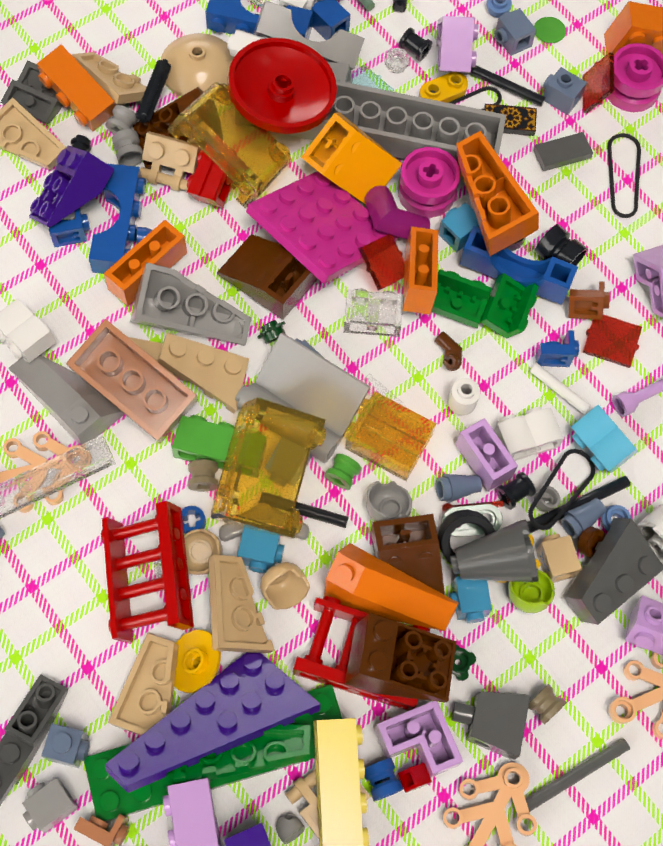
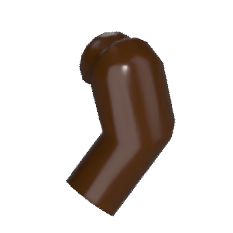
M443 331L437 336L435 343L445 351L443 364L446 369L455 371L462 364L463 350L458 343Z

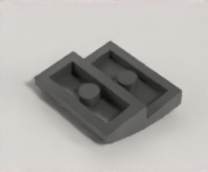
M27 60L18 80L12 79L1 103L5 105L13 97L36 120L48 125L59 113L63 105L56 98L57 93L53 88L47 89L39 80L38 75L40 73L37 64Z

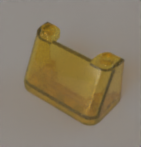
M213 83L182 111L167 129L176 139L180 136L188 137L187 143L190 146L195 142L233 181L230 186L233 189L238 187L240 195L236 200L245 209L249 203L260 197L291 162L290 151L284 144L279 143L267 130L252 124L239 113L231 101L228 86L224 83Z
M259 397L245 402L239 411L213 502L211 518L224 523L294 539L295 534L300 532L303 524V517L300 516L299 509H296L295 506L309 453L317 445L321 446L326 437V429L324 428L326 419Z

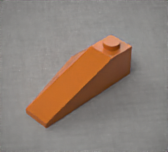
M351 543L337 552L325 579L324 596L340 600L343 606L372 613L393 621L441 631L447 629L459 604L457 601Z

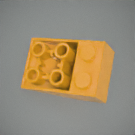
M340 112L332 115L301 157L323 176L365 205L364 198L368 191L375 186H386L402 165L398 159Z

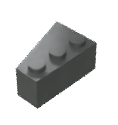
M613 518L609 525L611 528L602 542H598L594 549L596 552L588 565L583 566L564 596L581 622L599 625L663 570L662 563L631 518Z

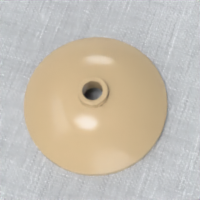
M204 33L188 34L171 42L162 53L160 60L167 59L168 63L171 64V70L165 85L175 94L183 96L199 87L210 98H213L228 89V74L234 57L230 55L227 43L222 39Z

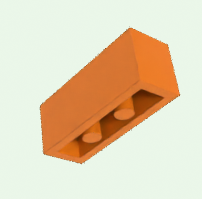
M62 44L37 63L40 73L38 75L39 80L47 89L53 88L57 93L56 98L65 108L69 106L75 112L73 115L81 126L87 125L92 131H95L113 116L112 110L115 107V101Z
M163 220L104 273L108 290L128 307L135 301L136 292L146 263L171 268L187 254L185 236L169 222Z
M411 226L405 247L402 311L430 315L437 295L438 230Z

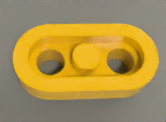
M450 72L424 83L420 88L419 97L446 103L451 102L466 94L468 80L459 72Z

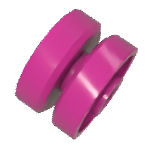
M641 43L628 44L620 48L612 59L603 87L605 95L612 105L623 111L633 113L642 112L652 107L663 87V54L654 47Z
M436 147L419 148L407 155L401 166L398 185V197L401 205L408 212L428 218L441 216L450 210L455 201L460 182V167L457 160L449 152Z

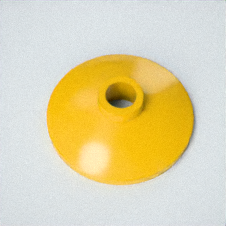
M204 630L190 631L176 642L178 645L174 687L185 693H195L203 686L210 684L220 666L221 651L213 650L212 634Z

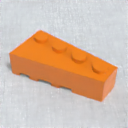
M628 1L604 33L607 59H613L620 48L635 43L650 45L663 54V7Z
M479 131L456 143L458 164L489 257L538 231L539 212L483 133Z

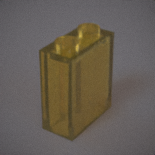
M374 391L371 398H365L357 413L360 416L356 423L351 422L346 428L343 435L346 438L345 449L407 481L433 436L436 423Z

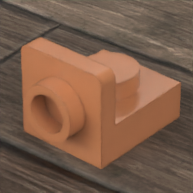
M119 814L110 832H108L106 829L109 824L93 815H91L89 821L80 817L74 830L103 846H115L116 844L121 846L130 829L126 825L129 819Z

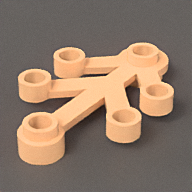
M40 431L33 437L36 449L39 451L49 450L60 457L47 460L22 446L18 439L10 438L3 445L6 455L10 458H20L30 465L0 472V485L33 477L23 492L14 498V505L17 510L27 513L33 509V498L50 474L62 470L55 483L48 486L44 491L47 503L58 505L63 501V491L73 476L85 473L91 467L92 455L90 451L80 445L68 448L52 439L47 432ZM47 438L48 440L44 445H39V439ZM11 445H18L16 451H8ZM81 457L83 460L80 464L75 465L72 463L75 458ZM51 492H59L57 498L49 499V494ZM22 499H29V503L26 506H19V502Z
M653 652L650 657L651 664L657 669H663V664L657 661L658 653ZM637 660L628 662L623 669V673L628 680L636 681L640 679L659 688L634 699L627 697L615 699L610 703L608 709L611 719L618 724H626L635 718L637 711L663 701V674L644 667ZM631 665L637 667L639 671L637 676L630 673L629 667ZM617 706L625 709L626 714L624 717L617 715ZM662 710L660 719L652 726V732L656 738L663 740V734L658 729L659 724H663Z
M510 762L504 764L495 777L474 781L473 779L463 780L459 787V793L465 800H473L481 793L499 790L493 802L461 810L454 807L448 808L443 814L444 825L449 829H457L463 823L483 819L469 846H484L495 826L501 846H517L514 844L505 812V807L510 798H512L518 816L516 823L517 831L523 836H530L537 828V822L530 815L524 795L530 780L527 770L518 763ZM510 773L518 775L519 782L517 784L508 782L507 776ZM464 785H473L475 793L473 795H466L463 792ZM454 812L459 816L458 823L450 824L447 821L446 817L449 813ZM523 819L530 820L533 825L532 830L524 831L520 826V822Z

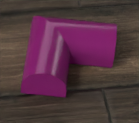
M375 186L366 194L364 200L376 231L408 240L411 226L430 229L428 217L398 209L392 192L386 186Z

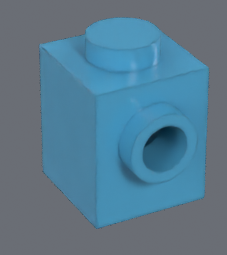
M465 202L459 208L454 207L449 210L441 221L438 235L456 253L465 246L473 226L479 227L474 209Z
M244 527L237 557H242L244 565L249 566V570L265 573L276 562H282L285 545L280 544V534Z
M460 576L455 577L452 583L453 593H449V598L459 603L455 610L457 620L466 619V623L484 621V617H487L492 610L487 581L461 580Z

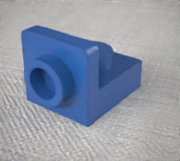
M80 208L74 211L76 219L61 220L49 228L54 248L87 242L85 231L90 230L87 214H81Z
M574 330L567 331L563 344L556 341L541 343L535 356L536 363L540 366L570 367L574 357H578L579 341L575 340Z

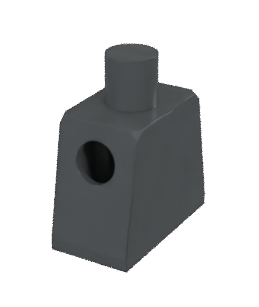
M481 691L475 695L472 706L455 702L451 720L469 725L466 740L508 759L515 760L520 757L530 695Z

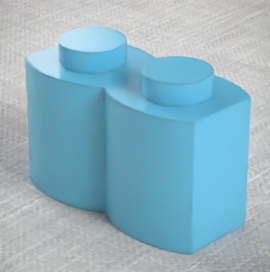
M599 405L595 406L571 426L575 431L572 438L582 449L587 446L594 455L590 459L601 472L607 469L612 473L638 452L637 448Z

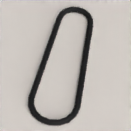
M620 133L612 136L607 146L611 206L617 216L630 218L636 214L638 209L641 146L639 141L632 135ZM619 137L631 139L637 147L634 209L629 214L620 213L615 206L611 146L612 142Z
M570 449L565 452L528 510V517L536 528L540 530L552 528L593 479L595 465L590 459L591 457L584 451ZM572 453L582 455L587 459L591 467L589 477L548 525L538 524L534 520L533 510L563 462Z

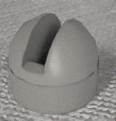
M548 486L537 503L536 508L543 512L555 509L560 504V495L557 490ZM540 490L537 491V493L535 494L534 500H535V498L537 497V495H538V493L540 492Z
M291 814L281 817L276 825L277 834L283 844L292 842L305 830V826L300 819Z

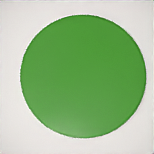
M554 17L540 18L534 25L536 28L535 35L546 43L559 42L566 35L565 25Z

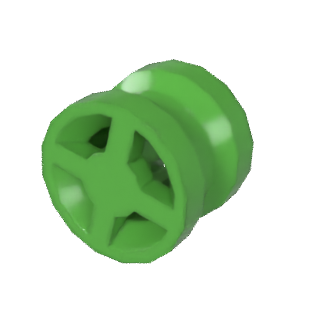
M336 454L333 460L334 465L332 468L327 469L325 477L337 487L350 490L353 485L352 479L354 476L359 475L362 467L349 456Z

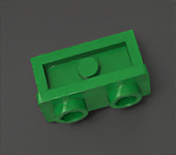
M440 269L438 271L437 295L431 312L478 328L492 288L486 286L481 281H472L459 276L456 272Z
M505 273L498 275L480 322L506 339L522 333L528 325L527 318L529 312L536 303V293L539 286L533 283L525 287Z

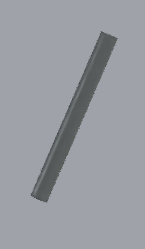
M624 738L620 739L527 797L526 802L529 812L630 750L627 741Z

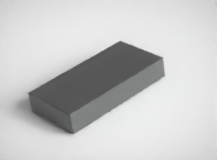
M583 132L537 144L533 150L543 171L592 158L593 151Z

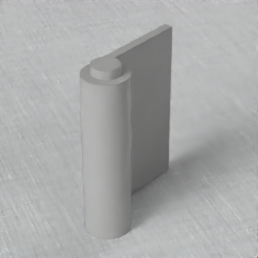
M282 332L255 383L248 387L243 386L235 400L238 402L237 408L280 436L305 448L313 457L326 463L337 449L371 387Z

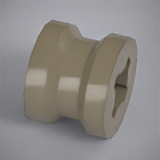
M203 459L194 460L188 464V471L191 473V479L188 481V488L190 490L207 492L218 488V480L215 478V473L218 471L217 462Z
M548 684L529 702L528 708L535 710L540 715V721L545 725L567 702L563 698H557L553 693V688Z

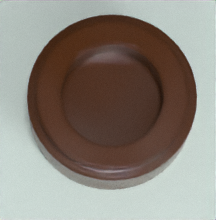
M592 526L585 529L578 541L580 554L592 558L596 552L594 550L596 545L605 538L604 531Z

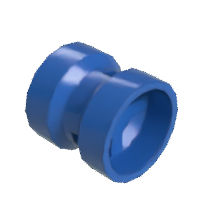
M392 758L379 761L365 768V780L370 781L372 786L370 793L373 801L381 800L404 790L400 779L395 777V765ZM390 778V780H387L377 785L378 782Z

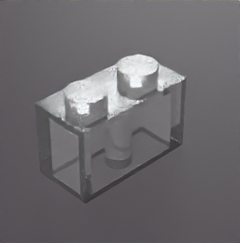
M362 288L347 290L343 333L399 337L402 325L403 294H396L393 291L370 292Z

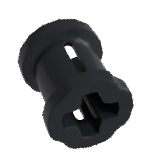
M410 27L401 37L398 47L402 50H408L416 55L418 61H422L429 53L432 41L429 39L425 40L415 34V30Z
M520 472L512 482L505 486H498L496 492L503 505L512 510L516 507V503L524 497L535 495L536 489L531 479L525 473Z

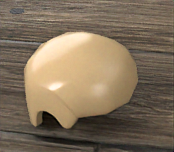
M191 530L184 535L188 573L192 575L209 574L208 558L214 554L223 555L222 544L218 537L209 530Z
M283 562L270 567L261 578L260 589L263 597L269 602L271 607L279 610L298 605L307 596L310 584L304 572L297 565Z

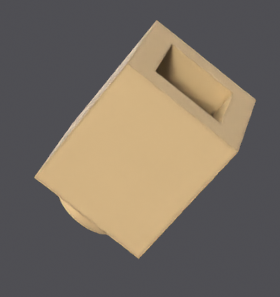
M553 534L542 539L543 542L536 549L542 571L549 576L553 583L576 577L582 570L571 536L560 537L559 534Z

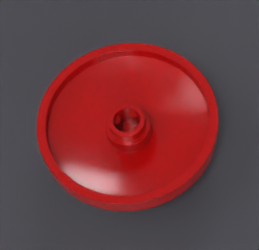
M265 38L246 45L235 55L228 74V92L235 108L252 124L275 133L295 134L317 127L330 114L337 93L336 78L328 62L311 47L286 38Z

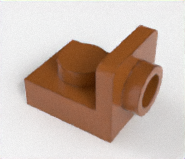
M599 281V290L570 289L568 318L602 320L603 308L609 309L610 292H604L605 282Z

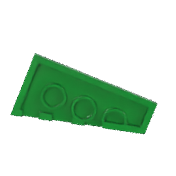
M280 724L264 731L263 736L218 755L212 753L200 758L199 763L187 768L184 765L174 769V785L204 778L210 780L309 761L310 725L289 724L283 727Z

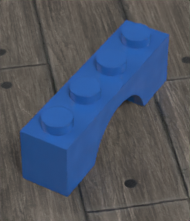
M210 0L205 11L207 29L227 34H235L237 29L254 34L259 15L246 10L240 0ZM288 5L286 8L291 9L292 21L300 35L309 40L313 25V10Z
M108 164L114 168V171L103 191L106 202L114 205L120 211V214L115 224L108 230L93 234L89 254V262L93 273L104 274L131 250V243L137 240V225H135L136 218L141 217L142 203L139 199L140 194L144 195L146 189V179L141 177L140 167Z
M473 226L460 260V265L497 279L498 275L505 273L525 287L535 283L539 286L536 295L560 305L563 304L578 269V266L553 256L539 261L526 259L514 254L507 247L489 257L481 230L476 226Z

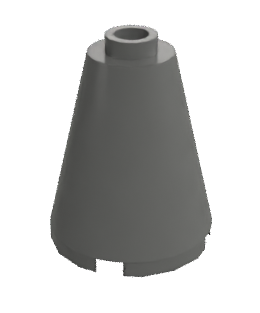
M526 519L456 548V555L450 556L453 573L460 574L461 580L538 582L533 546L528 536L530 532Z

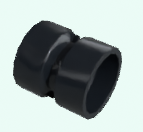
M556 224L542 237L535 248V252L544 260L553 256L577 266L587 253L588 248L577 239L570 240V233L559 224Z

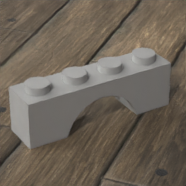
M267 0L263 3L254 30V34L262 38H286L301 42L318 52L327 62L349 63L351 70L355 69L365 39L339 29L326 41L315 42L308 40L296 30L292 21L291 9Z

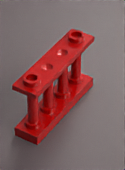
M168 501L156 503L157 514L155 518L123 527L122 523L108 517L102 518L103 529L101 531V539L105 551L110 612L108 627L113 640L131 643L133 642L132 629L167 621L168 626L181 630L194 628L181 507ZM158 530L160 543L158 548L126 556L124 539ZM161 560L163 573L161 578L128 586L127 568ZM164 590L166 603L164 608L131 616L130 598Z
M324 596L323 599L316 597L314 610L322 614L309 655H305L304 659L297 657L293 668V675L324 685L332 684L334 688L406 711L415 709L418 699L375 694L345 684L355 625L369 613L343 606L340 600L330 596ZM333 617L350 621L351 625L339 664L332 668L322 665L323 660L320 658ZM412 625V627L430 632V629L427 627Z

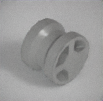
M115 105L112 110L113 116L107 120L105 126L110 132L115 134L123 129H131L132 125H136L138 119L136 118V113L122 105Z

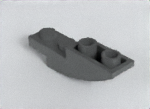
M41 674L5 727V735L0 741V806L13 785H18L50 730L51 724L54 722L68 693V688Z

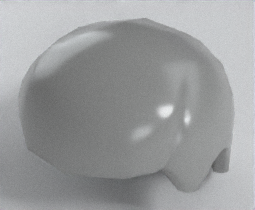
M376 481L367 491L366 507L374 521L409 517L411 513L412 498L405 488L397 485L394 481L388 484H381L379 481Z

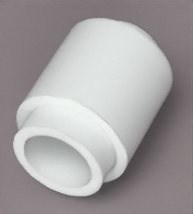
M461 378L455 381L448 397L449 408L457 415L472 413L480 397L479 385L469 378Z

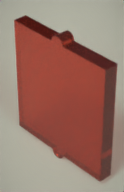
M611 52L600 61H596L594 66L583 74V80L587 82L583 93V112L586 114L597 105H601L602 101L614 92V54Z
M385 235L358 248L367 266L366 271L370 273L378 291L404 278L405 261L402 257L403 253L399 251L392 235Z
M603 314L602 320L593 319L590 328L587 329V339L582 353L630 368L635 351L639 349L637 343L642 327Z

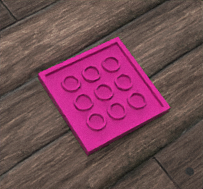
M318 171L249 203L246 213L323 284L393 246L398 238L397 236L376 231L368 209L363 207L350 193Z

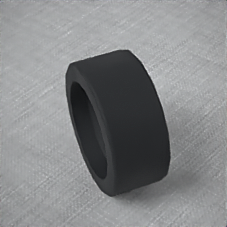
M469 509L456 511L447 516L440 525L438 531L439 548L448 563L451 564L450 556L456 555L450 546V537L457 527L462 524L472 523L482 528L485 536L495 532L491 522L481 513Z

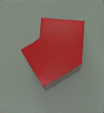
M425 763L409 767L398 773L405 793L432 783Z

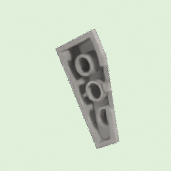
M146 263L136 292L130 322L245 346L251 317L226 301L220 300L199 284L193 283L175 269Z
M41 355L30 363L20 358L9 367L13 375L80 446L86 447L125 415L75 372Z

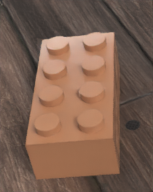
M104 319L66 363L72 371L158 443H161L179 423L181 416H185L198 400L197 395L107 319Z

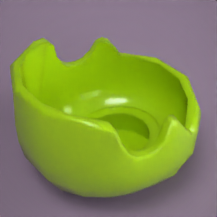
M538 569V582H509L508 584L509 599L517 609L525 613H538L545 610L553 602L555 596L552 580L545 572Z

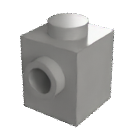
M55 778L47 785L44 782L36 785L27 793L29 798L22 802L27 811L22 815L33 831L38 828L40 831L47 833L79 807L64 784Z

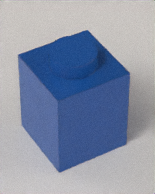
M336 0L318 1L311 8L313 10L312 27L325 40L330 39L339 29L349 32L350 13Z

